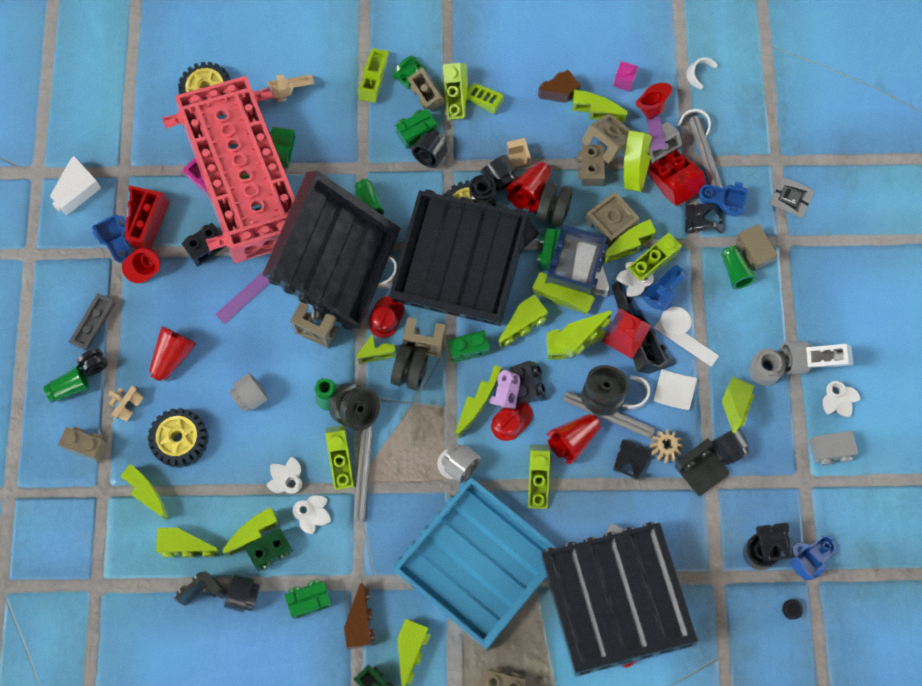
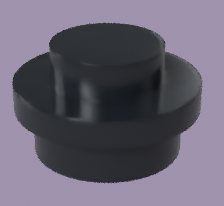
M789 599L783 603L782 613L787 619L795 620L802 615L803 607L799 601Z

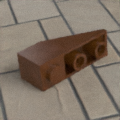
M364 583L359 585L344 626L346 648L348 650L373 646L372 641H375L374 628L370 629L369 620H373L372 609L367 607V600H370L369 587L365 588Z

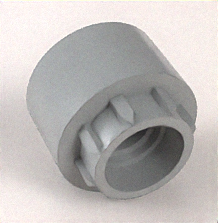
M805 340L786 341L781 344L779 353L783 356L786 363L784 371L786 375L804 374L813 369V367H808L806 347H814L813 345H809Z
M762 349L751 360L749 375L759 385H773L785 371V360L774 349ZM763 364H768L771 370L764 369Z
M250 372L233 383L234 388L230 391V395L242 411H247L249 408L253 411L269 400L260 384Z
M454 444L443 456L442 465L445 466L444 471L459 483H462L475 471L480 463L481 456L466 444L462 446Z

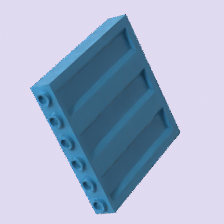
M470 478L468 481L464 480L458 487L460 491L455 496L451 495L445 503L447 506L444 510L437 511L432 518L434 520L430 526L426 525L419 533L421 537L416 542L413 540L406 549L408 552L405 556L397 558L393 564L395 566L393 571L487 651L545 580L546 573L541 553L545 552L544 550L549 547L556 546L473 478Z

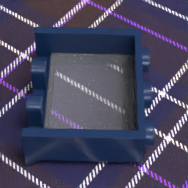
M562 225L545 283H553L589 295L591 289L595 290L598 279L595 276L596 272L600 273L603 265L600 259L601 255L605 256L608 245L605 244L607 237Z

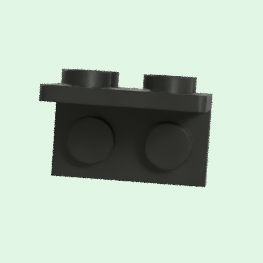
M709 438L680 458L674 465L699 497L729 475V471L710 449L713 443Z
M205 570L204 572L197 573L192 578L193 582L188 586L184 585L176 592L177 595L174 599L185 606L204 589L214 598L218 596L221 599L227 596V592L215 577Z

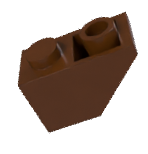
M567 69L564 72L557 73L550 81L543 82L539 86L538 97L544 100L566 103L573 98L574 90H580L581 84Z

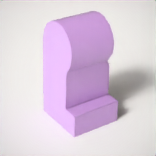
M503 370L497 377L496 396H491L489 404L515 409L520 377L516 373Z

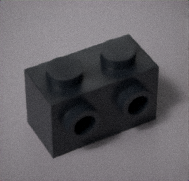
M213 223L202 226L197 233L189 235L181 243L196 266H199L227 247L223 246L209 251L206 239L222 235Z

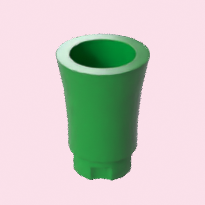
M361 179L359 182H356V197L381 215H384L385 211L380 204L372 181Z
M734 245L723 250L721 256L728 272L732 289H741L752 284L757 279V276L749 267L739 247Z
M78 365L43 387L44 393L51 403L90 389L88 380L82 374L81 368Z
M321 378L315 385V400L321 409L329 410L330 398L338 387H336L332 380Z

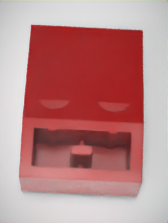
M676 149L655 162L649 163L648 175L665 198L676 207L698 194L701 187L706 185L704 172Z

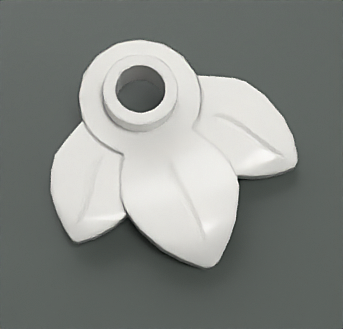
M627 262L625 264L626 270L621 271L616 277L617 281L628 286L627 297L641 295L645 287H649L654 280V276L651 274L647 277L648 279L640 282L627 269L633 262Z
M832 381L826 387L827 395L823 398L822 405L827 415L836 411L843 417H850L852 414V402H857L861 398L854 388L845 387L839 381ZM833 388H836L839 393L835 394Z
M291 457L286 466L281 464L270 465V473L273 480L269 481L266 486L272 492L281 493L285 491L289 494H295L301 489L302 481L299 477L301 466L296 459ZM290 482H296L294 487H289Z
M315 495L311 496L307 501H298L293 506V515L299 520L300 528L304 532L313 534L315 525L321 526L330 523V516L323 509L328 501L327 498ZM300 507L306 508L305 514L300 512Z

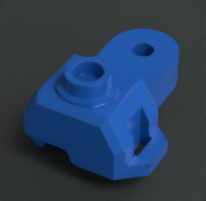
M735 182V185H728L725 188L704 185L699 191V199L705 204L715 203L727 215L737 217L744 212L748 190L742 187L743 183Z
M115 214L92 226V233L95 239L100 244L108 247L116 262L123 263L131 254V250L124 238L126 229L124 216ZM120 219H121V221H122V223H123V225H124V226H122V227L120 226V224H119V222H118V221H120ZM123 251L125 253L124 256H120L119 252Z
M679 265L668 269L657 282L644 289L642 293L643 300L653 309L668 310L671 307V302L675 299L674 289L684 279L685 271Z
M824 535L812 545L798 542L792 547L791 553L796 555V557L790 558V566L795 570L796 574L803 580H813L826 571L827 566L825 562L836 551L834 539Z

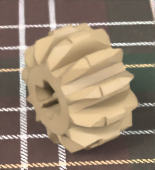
M668 429L665 430L664 434L658 431L657 436L651 438L653 443H650L649 447L654 449L651 452L652 455L658 454L657 461L664 458V463H668L670 458L674 462L676 456H681L680 450L684 448V445L679 444L682 440L681 437L675 438V431L672 435H669ZM666 443L669 444L667 450L663 448Z

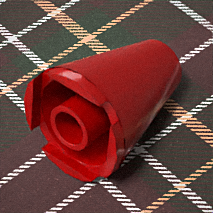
M537 162L510 183L506 188L508 200L518 209L523 210L525 208L530 213L535 212L539 207L544 188L552 173L550 166L545 162Z
M162 326L149 368V372L152 373L150 377L160 382L162 379L166 380L193 350L196 343Z
M587 414L551 429L546 434V436L550 437L547 441L551 450L559 459L561 457L566 459V464H572L599 432L601 421L596 415Z

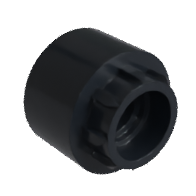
M436 131L425 132L412 147V154L422 165L428 168H436L448 153L447 140Z
M507 155L496 158L480 171L481 175H487L494 180L495 190L498 192L507 188L510 183L517 179L515 175L517 170Z
M738 427L736 433H733L731 430L711 441L713 443L711 447L719 461L724 460L727 465L749 454L747 448L749 443L740 427Z
M754 534L744 544L743 557L750 567L756 570H766L779 560H763V556L758 553V547H760L758 543L759 537L757 534ZM774 546L769 557L781 556L782 550Z
M234 573L224 608L244 613V610L252 611L260 585L253 583L254 579Z

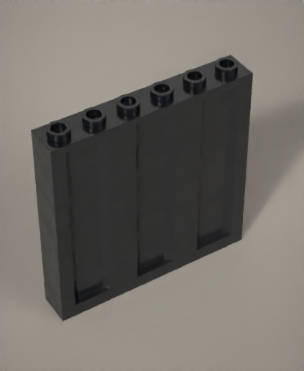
M319 171L306 172L262 276L266 277L269 283L284 288L283 291L285 293L297 296L300 302L312 305L315 311L334 316L336 322L341 323L343 328L347 330L361 329L401 228Z
M419 190L389 298L392 302L501 327L530 220L528 213L522 209L510 210L503 205L491 206L485 201L477 203L472 202L471 199L466 197L458 199L447 193L439 195L432 190Z
M647 522L642 525L643 527L636 529L635 527H628L623 529V532L616 534L615 532H608L603 537L597 539L589 537L584 539V542L577 544L576 542H569L564 547L557 549L556 547H549L544 550L545 552L541 553V559L575 677L693 647L698 643L660 522L655 524L654 522Z

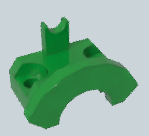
M412 55L405 58L392 75L394 79L407 89L411 86L407 78L421 68L427 71V68Z

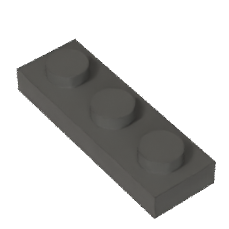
M97 293L69 342L78 348L88 351L116 302Z

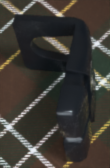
M701 203L686 205L685 217L687 219L685 220V232L687 234L709 228H714L720 234L723 233L724 211L717 204ZM714 209L719 216L720 223L710 222L705 219V216Z
M625 439L622 440L613 471L625 474L637 481L646 465V460L651 455V450L641 446L636 447V444ZM626 464H630L633 469V474L626 472L620 468Z
M787 522L773 524V526L762 525L755 528L764 561L796 557V555H791L790 537L788 536L790 531ZM774 546L779 547L785 555L769 557Z

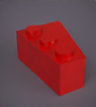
M129 185L130 197L127 203L129 211L128 217H126L125 239L133 248H152L170 202L162 192Z

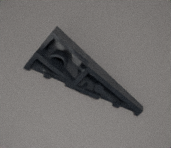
M620 282L613 284L611 287L618 310L621 308L649 324L640 310L636 311L631 304L632 298L626 297L621 288L622 284ZM650 327L633 358L637 372L651 374L676 364L675 359H670L665 353L667 349L665 345L659 344L655 336L656 332L652 327Z

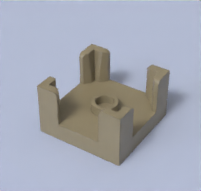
M609 113L590 124L581 141L588 146L594 136H596L608 146L602 158L609 164L615 159L621 149V153L625 154L628 133L631 130Z
M615 191L587 212L585 222L590 228L594 224L604 237H607L605 244L609 248L621 234L629 228L631 229L638 225L640 218Z
M300 302L290 320L295 334L329 349L339 330L338 326H333L336 318L326 314L321 325L318 326L312 323L313 319L307 313L309 305Z
M407 317L403 344L412 346L414 353L420 348L428 350L429 356L442 358L447 337L445 334L446 325L436 323L433 337L418 335V330H415L417 320Z

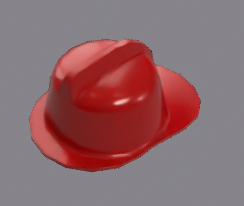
M656 83L646 89L641 97L637 99L636 106L641 109L648 120L663 113L665 110V102L672 93L671 85L668 83Z
M145 247L137 249L130 254L122 263V272L125 278L133 283H143L150 279L160 270V251Z
M389 296L380 298L374 305L369 317L368 326L371 333L378 338L392 336L396 332L403 316V304L392 302Z
M516 403L515 409L503 407L492 419V433L499 440H513L532 421V409L527 403L522 405Z

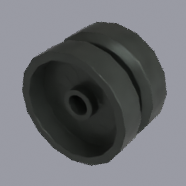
M547 181L539 203L536 220L546 223L551 213H553L551 218L552 225L562 228L565 217H567L570 209L573 188L563 186L557 196L558 185Z
M401 344L394 361L391 384L401 387L406 381L407 389L418 391L426 373L429 351L418 348L413 355L412 346Z
M600 365L594 367L588 373L581 393L583 404L591 412L601 416L617 413L622 407L628 392L629 383L627 377L622 371L613 366Z
M348 382L340 385L334 391L329 403L330 415L334 421L358 431L369 428L377 419L380 410L379 398L375 392L358 384Z

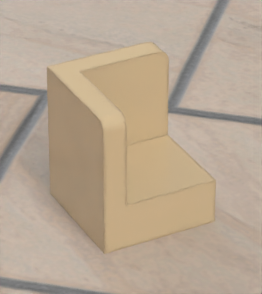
M525 138L507 142V153L515 169L530 165L531 157Z

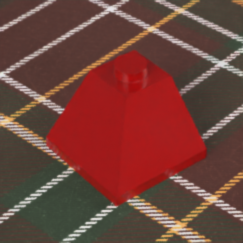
M619 308L601 342L633 359L651 325Z

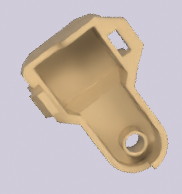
M277 75V80L268 81L267 87L270 88L272 97L276 102L286 101V97L291 96L294 87L314 84L313 75L284 79V75Z

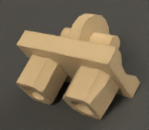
M131 386L123 398L120 397L124 392L121 388L116 393L112 391L108 393L112 397L108 403L113 407L117 401L120 402L111 414L112 417L115 419L118 417L127 422L133 412L124 407L129 401L138 406L143 399L136 392L137 388Z

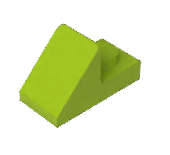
M371 334L357 354L359 364L396 357L394 344L385 343L375 348L373 334Z

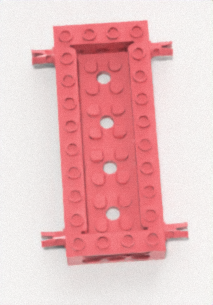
M247 76L176 95L178 113L162 117L165 129L178 124L184 126L223 232L221 236L206 239L209 251L227 246L234 264L273 251L295 200L257 104L259 101L272 99V93L269 87L256 92L253 91ZM220 115H226V116H227L225 119H218V118H217V117L220 116ZM231 144L238 145L236 149L229 148ZM243 174L250 175L248 179L240 178ZM254 205L262 206V208L257 211L252 209Z

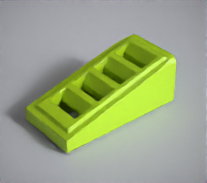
M473 82L467 91V100L495 115L504 101V95ZM474 89L477 90L476 94L472 96L471 94ZM480 93H483L480 99L477 98Z

